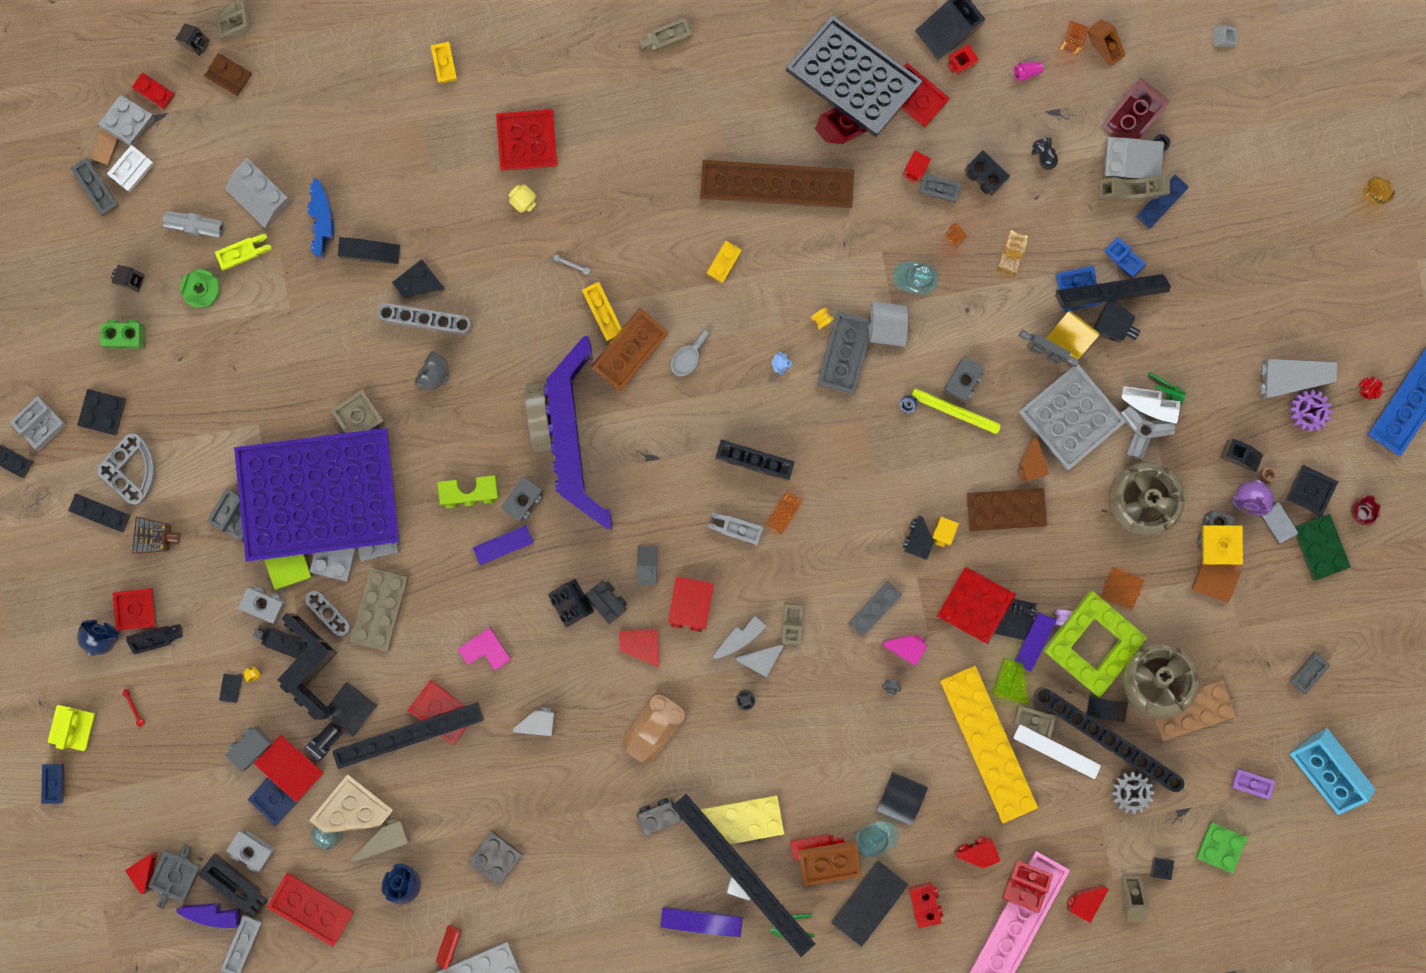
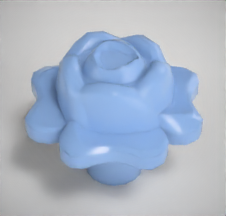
M778 352V355H774L771 364L775 373L783 375L784 372H787V367H791L792 363L791 360L787 359V354Z

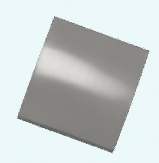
M873 301L870 304L871 323L868 325L870 342L904 347L908 333L907 306Z
M39 396L35 397L10 421L16 431L25 437L34 450L38 452L66 426L63 420Z

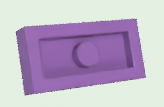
M1236 769L1231 787L1270 800L1275 781Z

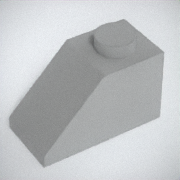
M540 707L539 710H535L515 726L513 732L552 736L555 712L551 711L549 707Z

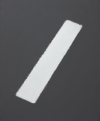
M1019 725L1014 735V739L1093 779L1096 778L1099 772L1100 764L1022 725Z

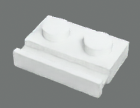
M131 145L107 174L131 193L155 163Z

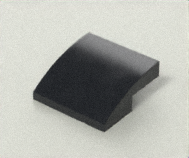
M892 772L876 811L913 825L928 787Z

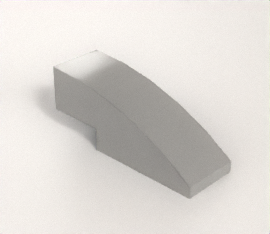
M754 616L743 630L735 627L712 657L718 659L738 651L757 637L766 625Z

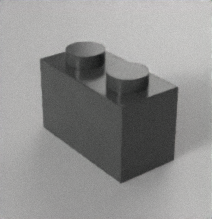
M259 727L248 728L242 734L243 738L239 742L235 741L228 747L227 758L241 772L247 770L273 743Z

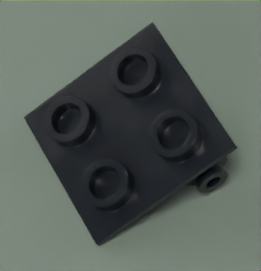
M1014 599L994 634L1024 640L1033 623L1034 616L1036 617L1037 603Z

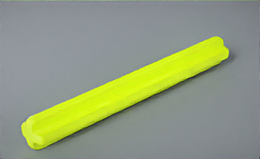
M914 389L911 394L913 398H916L921 403L994 434L1000 431L1001 425L919 389Z

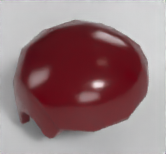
M1364 495L1353 502L1351 514L1358 524L1368 526L1378 520L1381 506L1376 503V497Z

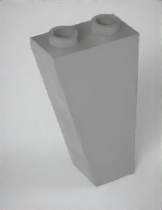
M1264 360L1260 365L1262 383L1259 385V394H1261V399L1277 397L1337 382V362Z

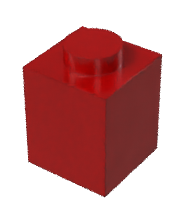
M914 150L902 175L912 183H919L931 158Z

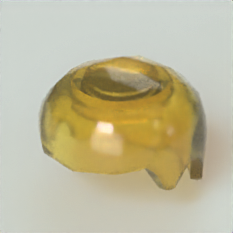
M1373 177L1368 180L1364 186L1366 200L1370 204L1378 206L1393 200L1395 190H1391V182L1381 177Z

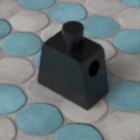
M1115 301L1106 302L1093 329L1100 333L1099 337L1117 343L1124 341L1126 336L1136 340L1141 330L1132 326L1135 316Z

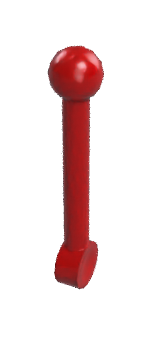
M127 689L123 690L122 695L127 698L137 719L136 725L139 727L143 726L145 721L140 718L131 700L130 691Z

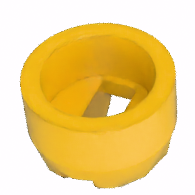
M250 666V670L248 668L244 670V678L247 683L253 682L261 676L256 667Z

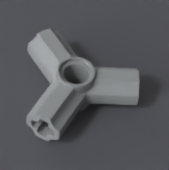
M1131 405L1120 412L1134 431L1126 453L1129 457L1143 460L1151 438L1175 434L1174 423L1163 420L1148 421L1138 409ZM1141 426L1148 428L1147 435L1141 433Z

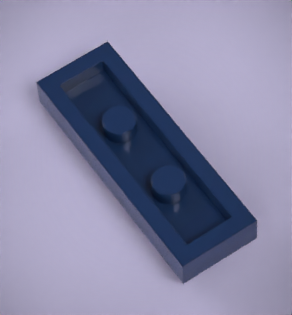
M1175 174L1170 179V194L1150 200L1136 215V218L1148 229H1151L1189 186Z

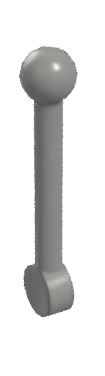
M555 254L553 256V260L555 262L560 261L564 264L574 267L580 271H583V274L588 275L590 273V269L588 267L583 268L581 266H578L572 262L560 258L558 254Z

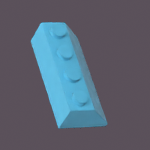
M1327 728L1313 734L1290 752L1292 758L1337 815L1369 802L1376 790Z

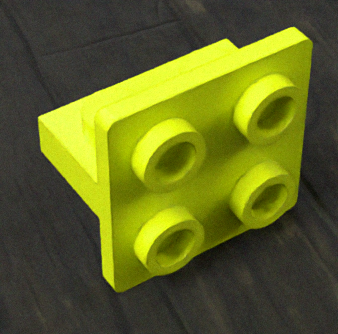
M57 705L48 743L55 744L56 748L59 749L72 748L86 751L95 713Z

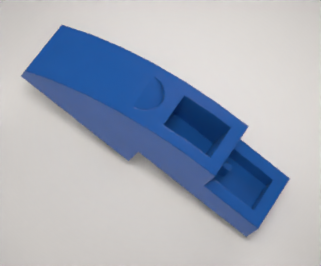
M313 178V184H310L309 187L311 202H308L307 213L313 220H316L313 223L315 239L311 242V252L317 258H325L326 240H334V217L326 190L317 178Z

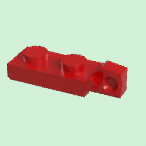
M828 834L790 841L794 861L800 860L798 850L845 843L843 837L834 839L833 835Z

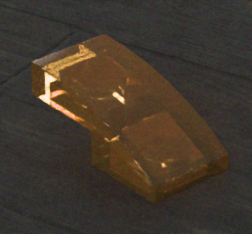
M787 490L766 522V525L782 534L803 500Z

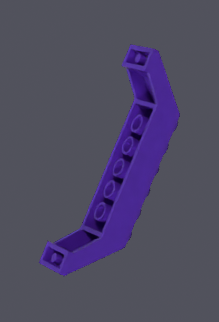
M583 336L546 379L547 384L544 385L545 396L549 398V404H546L547 415L551 417V423H548L549 434L553 436L554 442H550L551 452L556 457V461H553V470L555 474H558V480H555L556 492L560 493L563 498L606 529L612 530L611 510L603 509L588 497L585 492L572 382L586 362L593 360L589 336Z

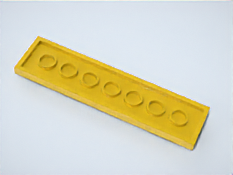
M974 665L940 680V684L1001 822L1006 823L1037 809L1038 806L976 666Z

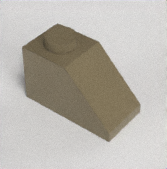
M1122 876V903L1126 922H1146L1149 906L1142 877Z

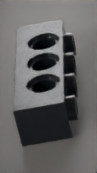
M722 439L720 440L715 457L716 460L785 481L790 480L795 463L792 460Z

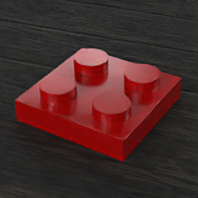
M153 588L112 593L116 631L157 626Z

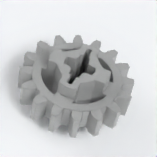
M1132 771L1129 772V776L1122 773L1123 778L1116 777L1118 783L1112 784L1115 791H1112L1111 794L1116 796L1112 801L1118 803V809L1124 807L1123 812L1128 813L1129 810L1132 814H1136V810L1143 813L1142 807L1149 808L1147 802H1153L1150 795L1155 794V792L1149 789L1153 784L1146 783L1148 781L1147 777L1141 779V773H1137L1136 776ZM1137 780V782H1134L1133 784L1127 783V781ZM1121 788L1123 789L1122 796L1120 795ZM1131 789L1134 790V797L1131 796V792H1129ZM1131 802H1137V803H1138L1137 805H1133V806L1128 805V804H1130Z

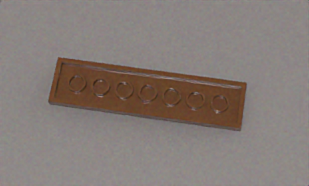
M703 160L700 199L852 209L854 169Z

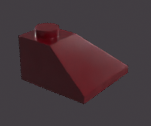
M837 108L821 114L815 130L826 143L845 144L868 132Z

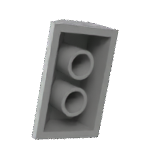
M248 158L233 171L225 188L265 229L292 203Z

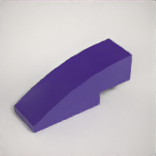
M221 903L184 905L176 909V912L186 919L210 927L237 928L241 922L240 909L221 910Z

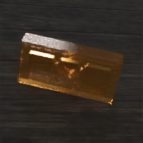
M956 223L952 224L945 233V236L956 248L960 247L967 239L965 232Z

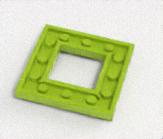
M1089 590L1042 651L1100 698L1147 637L1094 591ZM1094 619L1118 639L1117 643L1096 669L1071 649Z

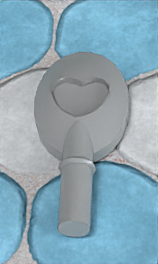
M704 329L692 346L682 347L675 353L671 361V370L675 375L685 376L695 369L699 361L698 349L701 348L710 335L708 331Z

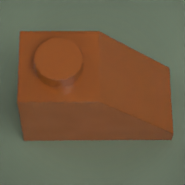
M1100 19L1086 30L1092 45L1109 66L1114 65L1126 55L1115 26Z
M1037 438L1030 440L1018 464V475L1021 480H1024V483L1049 475Z

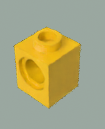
M939 517L932 533V538L935 540L934 544L941 547L951 545L959 523Z

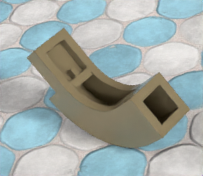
M1167 174L1144 179L1112 177L1099 180L1100 200L1115 202L1146 201L1170 194V175Z
M544 383L525 385L526 412L533 452L550 451L552 436L549 434L548 428L549 420L546 411Z

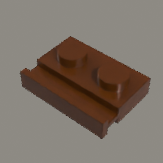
M217 53L204 77L238 97L240 90L244 88L252 73Z

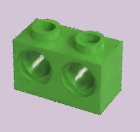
M107 320V323H101L100 346L106 349H144L145 326L138 323L137 320H126V323H119L118 320ZM116 330V336L111 339V331ZM131 330H135V332H136L135 336L130 339V338H129V333H130V331H131Z

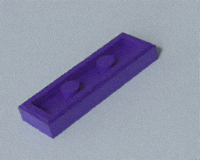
M525 525L475 546L473 550L479 564L483 565L534 542Z
M1038 611L1013 662L1015 665L1032 672L1056 623V619Z

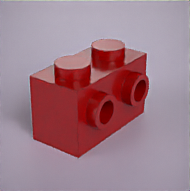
M931 882L908 887L917 927L920 929L941 924L943 911L941 905L937 906L936 898H939L937 887H933Z

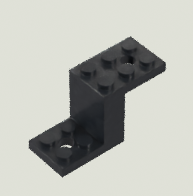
M286 613L281 618L285 622L284 626L291 632L295 631L299 635L298 639L304 645L309 644V646L277 679L281 683L279 686L286 693L290 692L295 697L294 701L301 707L304 705L309 710L307 713L313 719H329L333 712L306 686L333 659L337 652L297 614Z

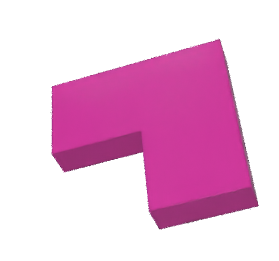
M488 628L458 648V651L468 665L485 655L493 669L497 670L511 660L491 628Z

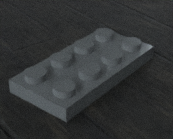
M837 311L817 385L852 395L855 394L869 342L868 325L871 323V320Z

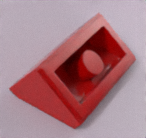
M452 925L447 926L436 958V962L445 970L451 964L462 932L461 928Z

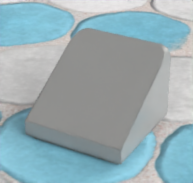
M1227 25L1215 27L1213 29V46L1237 47V28Z

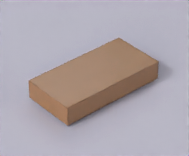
M100 128L90 159L110 166L119 139Z

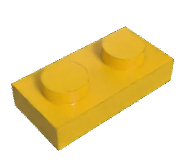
M450 43L430 45L438 83L456 81L457 75Z
M725 241L707 271V275L723 284L742 250Z

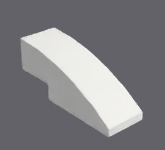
M1123 386L1122 399L1128 404L1151 417L1177 424L1180 401L1161 399L1162 392Z

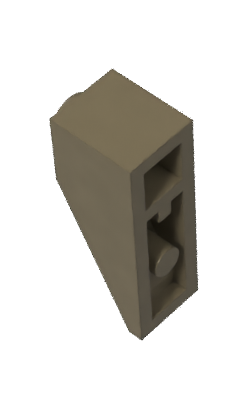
M396 817L386 821L387 825L383 826L351 859L352 863L408 844L411 839L404 819L398 821Z

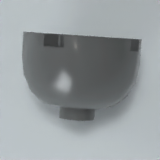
M431 351L415 380V385L425 390H435L441 384L446 385L450 377L447 374L449 367L446 360L439 354Z

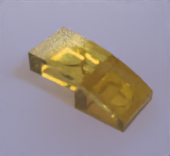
M1010 231L997 270L1016 275L1029 237Z

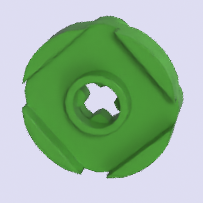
M197 269L184 276L180 284V292L186 303L195 308L211 307L219 297L220 283L212 273ZM203 284V288H205L204 292H201V294H198L196 287H200V285Z

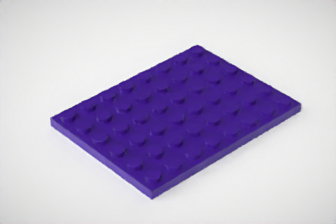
M387 428L234 447L245 562L400 543Z

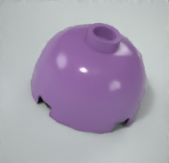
M1259 480L1242 484L1237 489L1233 499V504L1237 509L1242 511L1243 507L1250 510L1248 514L1258 516L1268 515L1269 511H1272L1274 503L1272 491Z

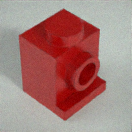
M968 44L949 56L947 66L951 73L955 72L958 76L966 70L975 67L979 59ZM958 61H963L964 65L960 66Z

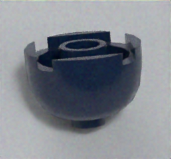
M98 620L82 621L77 633L78 645L91 656L106 654L112 650L117 642L119 633L115 627L105 622L104 626L97 624Z
M396 864L391 872L387 871L381 890L385 894L387 901L403 905L410 903L418 896L421 889V879L417 871L405 864Z

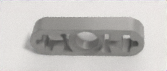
M311 591L307 594L306 604L334 634L345 636L350 632V622L320 591ZM312 595L319 596L318 601L321 604L326 602V605L322 606L319 611L317 608L320 606L317 603H311L313 600ZM326 608L333 610L334 614L330 619H326L323 615ZM337 616H339L340 618L337 619V621L340 624H346L344 626L345 632L338 631L337 629L339 628V626L336 623H333L331 625L330 622L334 621L337 618Z

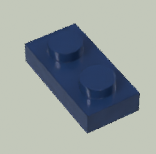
M42 764L41 804L63 803L64 764Z

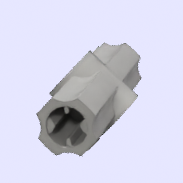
M166 211L163 217V227L180 230L190 235H206L221 238L224 233L223 221L207 219L201 215Z

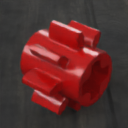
M1372 376L1370 379L1368 377L1366 379L1363 378L1358 384L1361 387L1360 395L1367 400L1372 398L1379 399L1384 393L1381 389L1383 383L1376 377Z

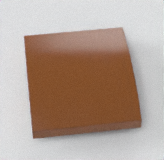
M1201 560L1198 567L1199 572L1191 588L1193 591L1229 603L1242 565L1202 564Z

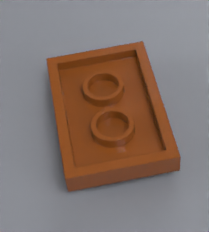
M856 841L798 850L804 886L861 877Z

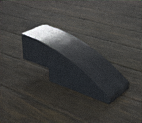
M339 237L338 257L341 259L399 264L400 245Z

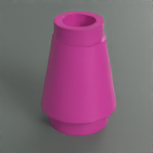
M1019 62L1018 65L1014 66V76L1016 80L1025 81L1043 73L1042 62Z

